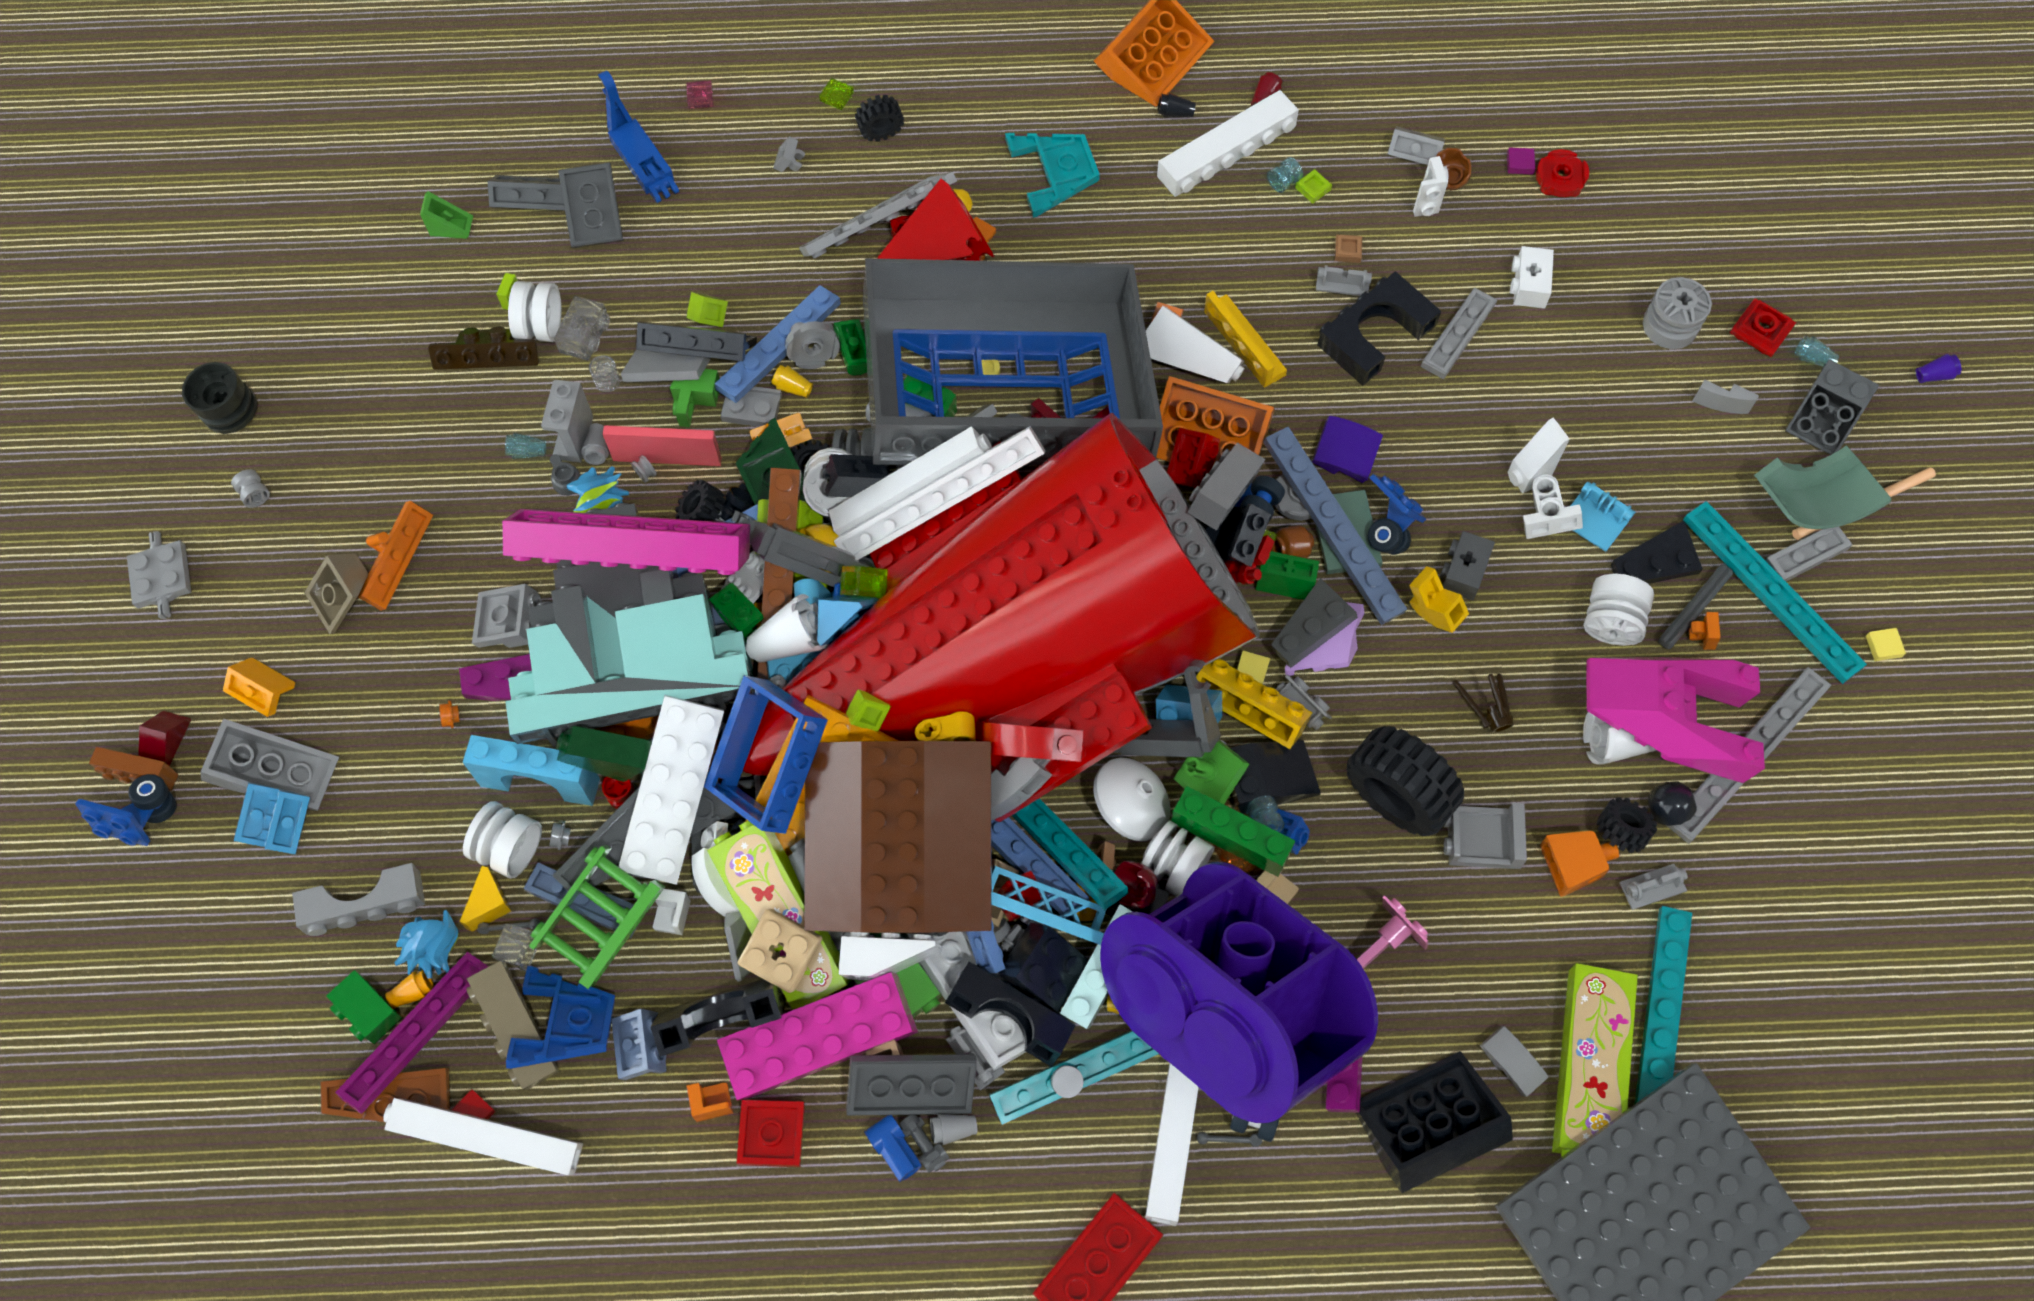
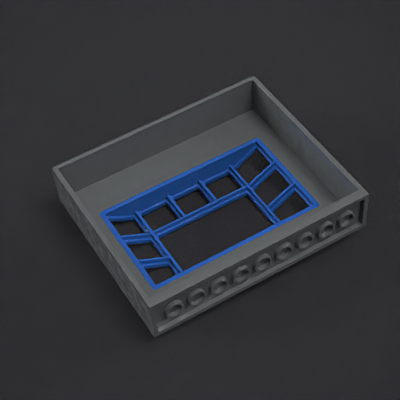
M865 258L863 309L873 464L907 465L971 426L980 435L985 434L991 446L999 441L1003 442L1031 426L1044 447L1045 453L1023 466H1040L1103 419L1075 418L1074 416L1106 404L1109 406V412L1114 413L1155 457L1157 456L1163 423L1134 264ZM901 346L930 359L931 372L902 361ZM1099 348L1102 364L1068 375L1066 360ZM939 359L973 360L974 375L940 374ZM982 360H1015L1017 375H983ZM1024 360L1057 361L1059 376L1026 375ZM903 373L930 384L933 387L934 402L904 390ZM1104 375L1105 394L1076 404L1072 403L1071 386ZM941 386L1060 387L1065 418L944 417ZM905 402L927 411L935 417L906 416Z

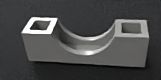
M413 863L382 870L375 888L366 896L353 901L335 899L323 885L292 893L296 927L309 936H319L325 934L328 929L336 927L350 928L355 926L357 922L367 919L370 921L382 920L387 917V914L395 912H413L416 910V907L425 905L421 873Z

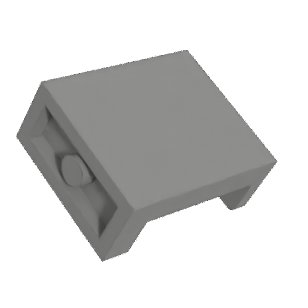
M554 380L541 426L543 430L558 432L553 455H559L562 461L581 463L583 459L581 450L589 432V426L592 424L593 414L581 383Z
M1512 803L1509 809L1459 806L1444 824V827H1448V837L1444 839V855H1449V865L1521 869L1527 861L1524 803Z

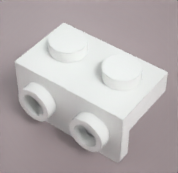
M1440 156L1429 159L1425 177L1421 182L1413 209L1415 217L1431 216L1439 213L1449 178L1448 169L1446 166H1443Z

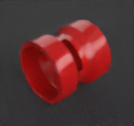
M606 777L602 782L603 794L609 804L616 809L635 792L629 779L622 782Z

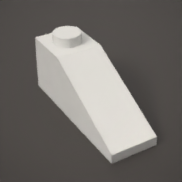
M1554 417L1546 422L1513 459L1507 472L1511 483L1514 486H1518L1522 493L1533 489V481L1538 476L1543 474L1553 475L1570 440Z

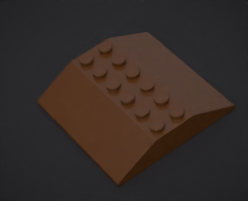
M853 741L819 743L805 780L804 930L860 933L992 931L991 742Z

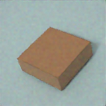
M1336 234L1335 261L1361 263L1362 236Z

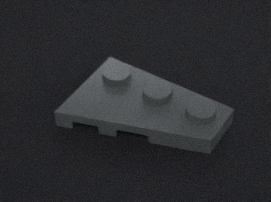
M1320 578L1271 644L1272 649L1292 668L1358 618L1357 612Z

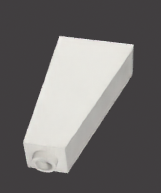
M1165 306L1161 307L1146 330L1151 359L1225 383H1230L1231 380L1236 382L1245 369L1241 366L1244 362L1243 359Z

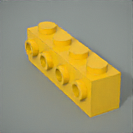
M1217 659L1204 665L1196 676L1199 682L1205 683L1207 681L1210 683L1209 689L1222 691L1223 712L1288 749H1291L1300 738L1313 713L1307 710L1301 703L1291 701L1282 696L1276 689L1266 687L1254 680L1251 675L1242 673L1229 666L1222 659Z

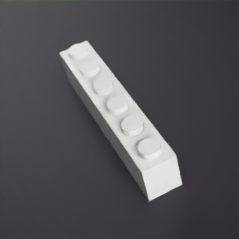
M1279 90L1159 160L1157 177L1174 197L1183 192L1187 193L1203 180L1211 179L1220 170L1231 167L1237 160L1244 156H1250L1264 144L1268 145L1281 134L1292 131L1296 126L1299 109Z

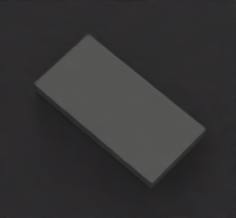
M976 1055L850 1056L846 1114L847 1116L971 1114L977 1065Z

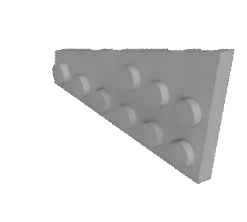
M948 172L934 175L918 182L800 246L799 249L804 257L812 255L814 259L826 253V247L832 244L835 247L849 240L848 236L857 233V235L870 229V225L878 221L879 223L885 220L887 222L900 215L899 210L902 211L907 208L909 210L921 204V199H925L940 178L949 185L957 182L954 173Z

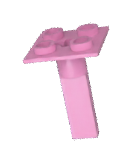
M1385 895L1382 897L1383 907L1393 918L1378 930L1381 938L1357 959L1363 969L1389 945L1395 950L1410 935L1424 950L1427 949L1428 937L1426 935L1428 932L1416 920L1411 923L1405 917L1406 909L1395 898L1389 900Z

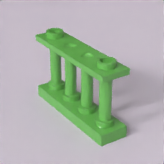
M603 845L599 849L594 847L585 859L588 865L546 923L541 921L533 930L531 937L534 939L529 945L534 950L541 947L545 942L581 968L580 972L583 976L579 983L587 989L595 986L665 888L657 880L651 881L649 884L646 882L642 884L608 860L606 856L612 849L608 845ZM597 868H600L635 894L634 897L637 901L631 909L628 907L622 908L588 883ZM579 893L585 895L617 919L616 922L619 926L613 934L610 932L606 934L570 908V905ZM562 917L599 943L598 947L602 950L595 959L592 957L588 959L552 933V930Z

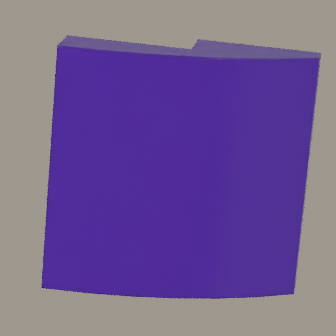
M1328 416L1311 462L1332 474L1341 471L1353 479L1364 483L1368 480L1383 435L1356 422Z

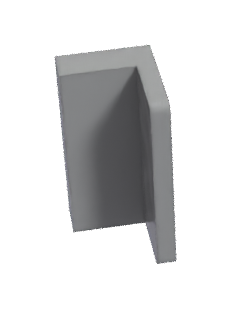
M1396 126L1388 155L1428 165L1429 159L1436 157L1437 153L1442 151L1445 139Z

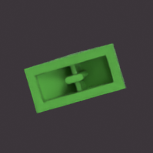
M427 191L420 215L429 235L463 239L469 237L473 215Z

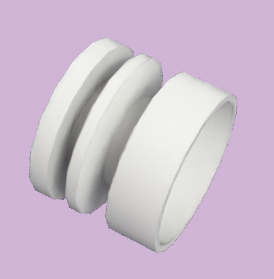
M830 447L819 450L810 457L804 469L803 493L805 500L814 511L823 516H830L829 510L851 498L827 496L825 488L829 481L822 478L823 471L829 462L831 454L852 455L843 449Z
M1607 574L1596 578L1590 596L1591 604L1587 609V616L1584 621L1585 631L1591 637L1612 645L1626 646L1642 642L1649 621L1648 614L1653 603V588L1636 577L1624 574Z
M491 801L482 807L471 822L465 835L463 854L466 858L477 861L482 866L490 864L493 871L510 879L516 878L525 870L535 855L542 834V825L539 821L524 814L515 815L511 808L503 807L502 804Z
M1169 820L1150 841L1141 864L1148 866L1152 870L1156 868L1154 873L1158 882L1165 875L1169 876L1165 890L1178 897L1182 894L1190 875L1209 862L1215 847L1197 836L1186 846L1184 842L1187 830L1182 828L1173 838L1177 824Z

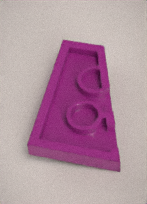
M530 654L459 668L462 695L467 699L498 702L500 700H511L508 678L515 677L520 672L532 671Z

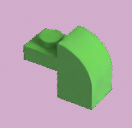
M705 369L698 380H674L672 382L670 390L674 400L673 415L677 417L679 426L690 427L695 405L716 407L719 392L715 388V383L720 379L718 370Z

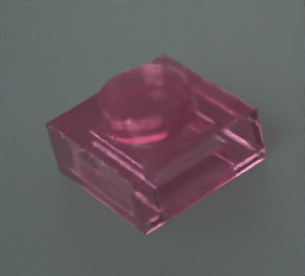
M711 80L686 82L689 109L714 107Z

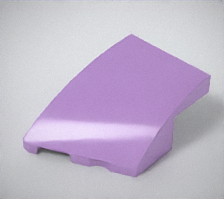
M1346 602L1357 612L1358 618L1292 668L1286 664L1285 675L1292 676L1296 670L1312 668L1314 672L1328 668L1348 667L1358 649L1356 629L1364 615V604Z

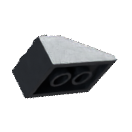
M1304 740L1296 741L1291 749L1278 742L1249 743L1230 748L1249 763L1248 768L1230 794L1234 810L1243 814L1321 794Z

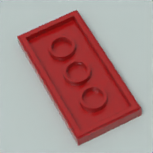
M1113 1193L1032 1295L1039 1301H1112L1164 1235L1117 1194Z

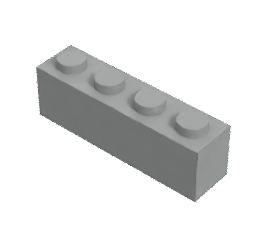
M1238 442L1231 451L1226 449L1219 461L1215 462L1209 474L1205 475L1200 485L1191 494L1189 501L1192 502V505L1187 513L1217 530L1253 482L1265 459Z

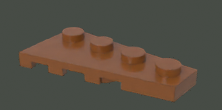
M449 1068L399 1073L362 1114L341 1100L335 1093L347 1079L320 1082L321 1114L384 1122L385 1110L389 1103H393L394 1098H403L450 1110Z

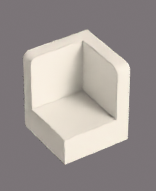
M664 889L655 901L658 907L653 929L659 932L682 935L691 901L686 892Z

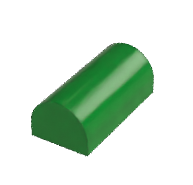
M860 319L834 322L833 328L838 336L847 372L854 376L867 373L866 341Z

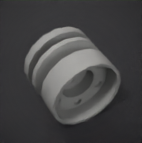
M1671 278L1663 282L1656 290L1652 302L1644 314L1643 327L1645 334L1655 344L1668 349H1680L1690 345L1697 337L1711 311L1712 301L1709 292L1703 285L1689 278Z

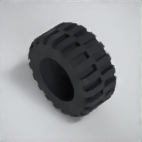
M1393 726L1375 728L1347 761L1346 771L1348 779L1351 780L1353 788L1359 792L1361 798L1366 800L1372 809L1382 814L1383 818L1393 822L1401 829H1406L1411 834L1430 836L1438 833L1463 802V783L1457 777V772L1454 768L1450 767L1447 764V760L1442 755L1437 754L1433 747L1429 744L1426 745L1420 738L1408 734V731L1403 729L1397 730Z

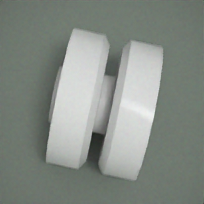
M514 282L509 297L508 319L510 332L515 340L533 339L535 335L536 339L540 342L556 341L561 325V298L558 286L555 283L541 282L535 287L532 282Z

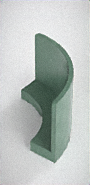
M1847 445L1834 454L1813 462L1812 467L1803 468L1801 464H1789L1777 457L1754 475L1785 516L1792 523L1808 529L1835 528L1855 522L1878 511L1892 500Z

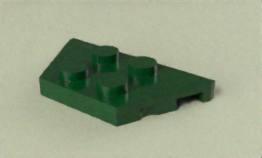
M776 418L768 422L769 426L759 437L755 438L750 444V449L743 453L736 461V466L755 505L761 499H769L771 468L800 470ZM801 473L800 500L806 502L805 496H804V493H803V478H804V477H803V475H802V473Z

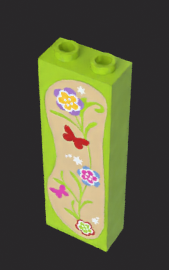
M746 821L739 825L741 832L731 836L730 832H727L713 840L715 846L708 849L707 852L751 934H753L764 911L768 909H773L804 926L805 895L790 860L775 832L761 831L751 822ZM813 931L822 937L819 947L796 990L791 993L782 990L792 1010L818 1001L852 981L839 975L840 953L828 931ZM783 943L773 947L777 958L787 954L783 950Z
M1578 963L1568 971L1552 1152L1560 1153L1561 1157L1627 1110L1637 974Z

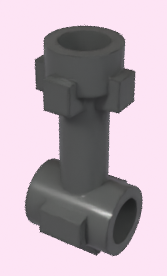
M910 1115L900 1123L905 1138L912 1136L923 1152L918 1158L927 1172L930 1173L933 1170L936 1172L945 1166V1161L950 1158L940 1143L933 1146L922 1130V1127L925 1125L922 1118H918L917 1115Z

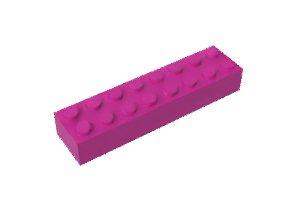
M519 509L502 521L503 556H513V560L528 561L532 557L542 558V562L557 563L562 559L571 560V563L575 565L589 564V561L600 562V565L604 567L618 566V563L630 564V568L644 569L651 565L659 566V570L673 571L677 567L688 568V571L693 573L706 572V569L717 570L718 574L732 575L735 574V571L741 569L750 556V524Z

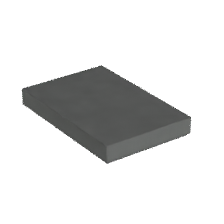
M611 163L558 170L571 248L624 241Z

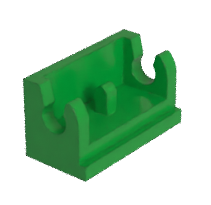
M1270 551V556L1265 565L1260 567L1262 577L1257 581L1256 590L1304 600L1315 586L1320 561Z

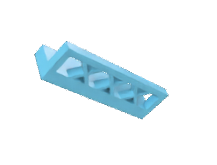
M993 865L992 905L1093 943L1101 944L1104 933L1100 932L1099 929L1106 910L1104 911L1100 905ZM1001 874L1009 877L1014 890L1004 895L993 892L998 875ZM1015 880H1017V881H1019V882H1022V883H1025V884L1022 885V886H1020V887H1018V885H1017V883H1016ZM1033 886L1037 888L1042 900L1032 905L1025 904L1021 891ZM1044 891L1053 895L1046 898ZM1016 894L1019 901L1009 897ZM1062 897L1065 899L1069 911L1059 916L1054 915L1048 902ZM1072 902L1078 903L1080 906L1074 908ZM1044 905L1045 908H1046V910H1047V912L1044 911V910L1038 909V907ZM1087 907L1097 911L1091 928L1081 925L1077 916V912ZM1072 915V917H1073V919H1074L1075 922L1070 921V920L1065 919V918H1067V917H1069V916Z

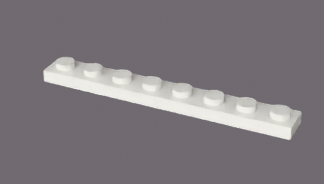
M1031 426L843 533L834 542L838 548L851 552L856 557L855 559L859 560L1043 455L1045 449Z

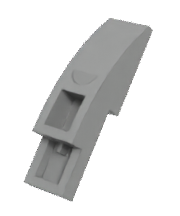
M1019 757L1012 762L1007 774L997 769L991 774V821L1021 805L1052 776L1045 768L1050 761L1049 759Z

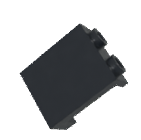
M1247 504L1246 508L1233 507L1217 530L1203 522L1201 523L1224 563L1252 567L1271 514L1253 504Z

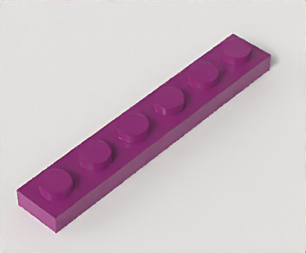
M466 952L335 1092L337 1096L362 1114L469 998L466 988L470 987L467 978L489 966L469 952Z

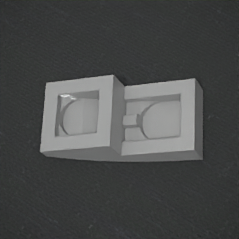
M1704 380L1692 401L1722 412L1748 414L1759 395L1736 384L1728 391Z
M1505 1026L1498 1028L1480 1044L1497 1070L1504 1071L1521 1096L1527 1097L1549 1078L1530 1052Z

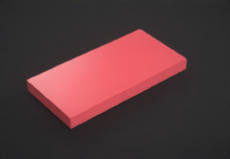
M608 425L604 426L603 437L613 461L638 462L640 460L639 457L643 455L650 463L721 466L722 457L713 430Z

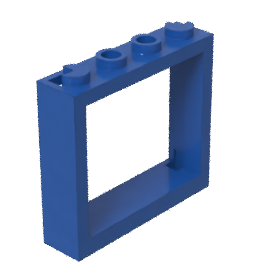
M744 675L704 787L761 831L786 834L828 719L769 680ZM751 687H752L753 689H755L754 694H753V693H749L750 690H751ZM770 699L798 718L765 808L739 789L737 785L767 702ZM805 721H806V722H807V726H806L805 729H803L804 724H805ZM718 778L723 779L722 783H717Z

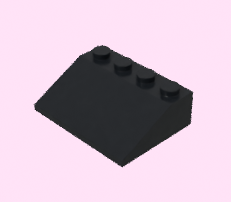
M1461 1051L1360 1098V1113H1356L1386 1171L1401 1193L1413 1189L1513 1140L1511 1116Z

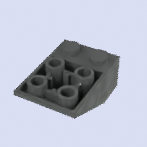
M1829 359L1785 431L1832 455L1839 451L1878 389L1879 384Z

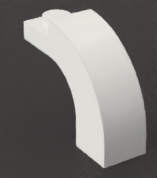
M717 821L703 831L701 836V847L703 849L692 855V871L696 885L704 899L714 910L725 917L726 914L739 912L707 852L708 849L715 846L714 839L728 832V823Z

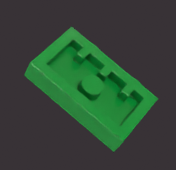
M729 583L709 599L719 617L731 630L742 631L746 643L747 637L757 629L755 625L764 619L763 614L733 583Z

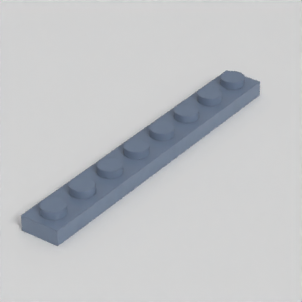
M1286 427L1266 437L1263 441L1264 445L1379 623L1383 625L1404 614L1407 611L1406 606L1290 428Z

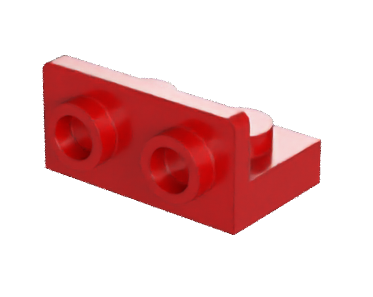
M1179 428L1167 470L1174 483L1192 488L1199 486L1205 475L1209 474L1213 467L1214 460L1219 452L1220 439L1207 433Z

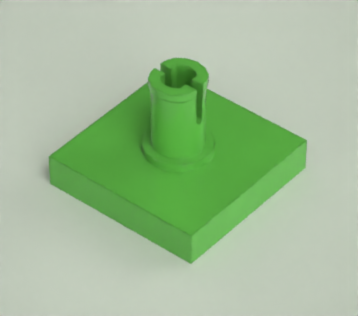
M1218 740L1212 751L1205 752L1202 757H1187L1174 780L1183 788L1188 786L1225 804L1248 768L1249 763L1222 741Z

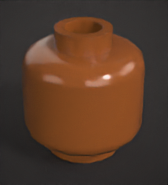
M1302 525L1280 528L1272 538L1275 542L1271 551L1308 558L1314 546V538Z

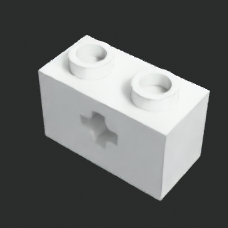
M1522 246L1519 255L1514 256L1511 271L1516 273L1515 278H1512L1510 294H1514L1513 305L1537 308L1546 307L1552 288L1554 250Z

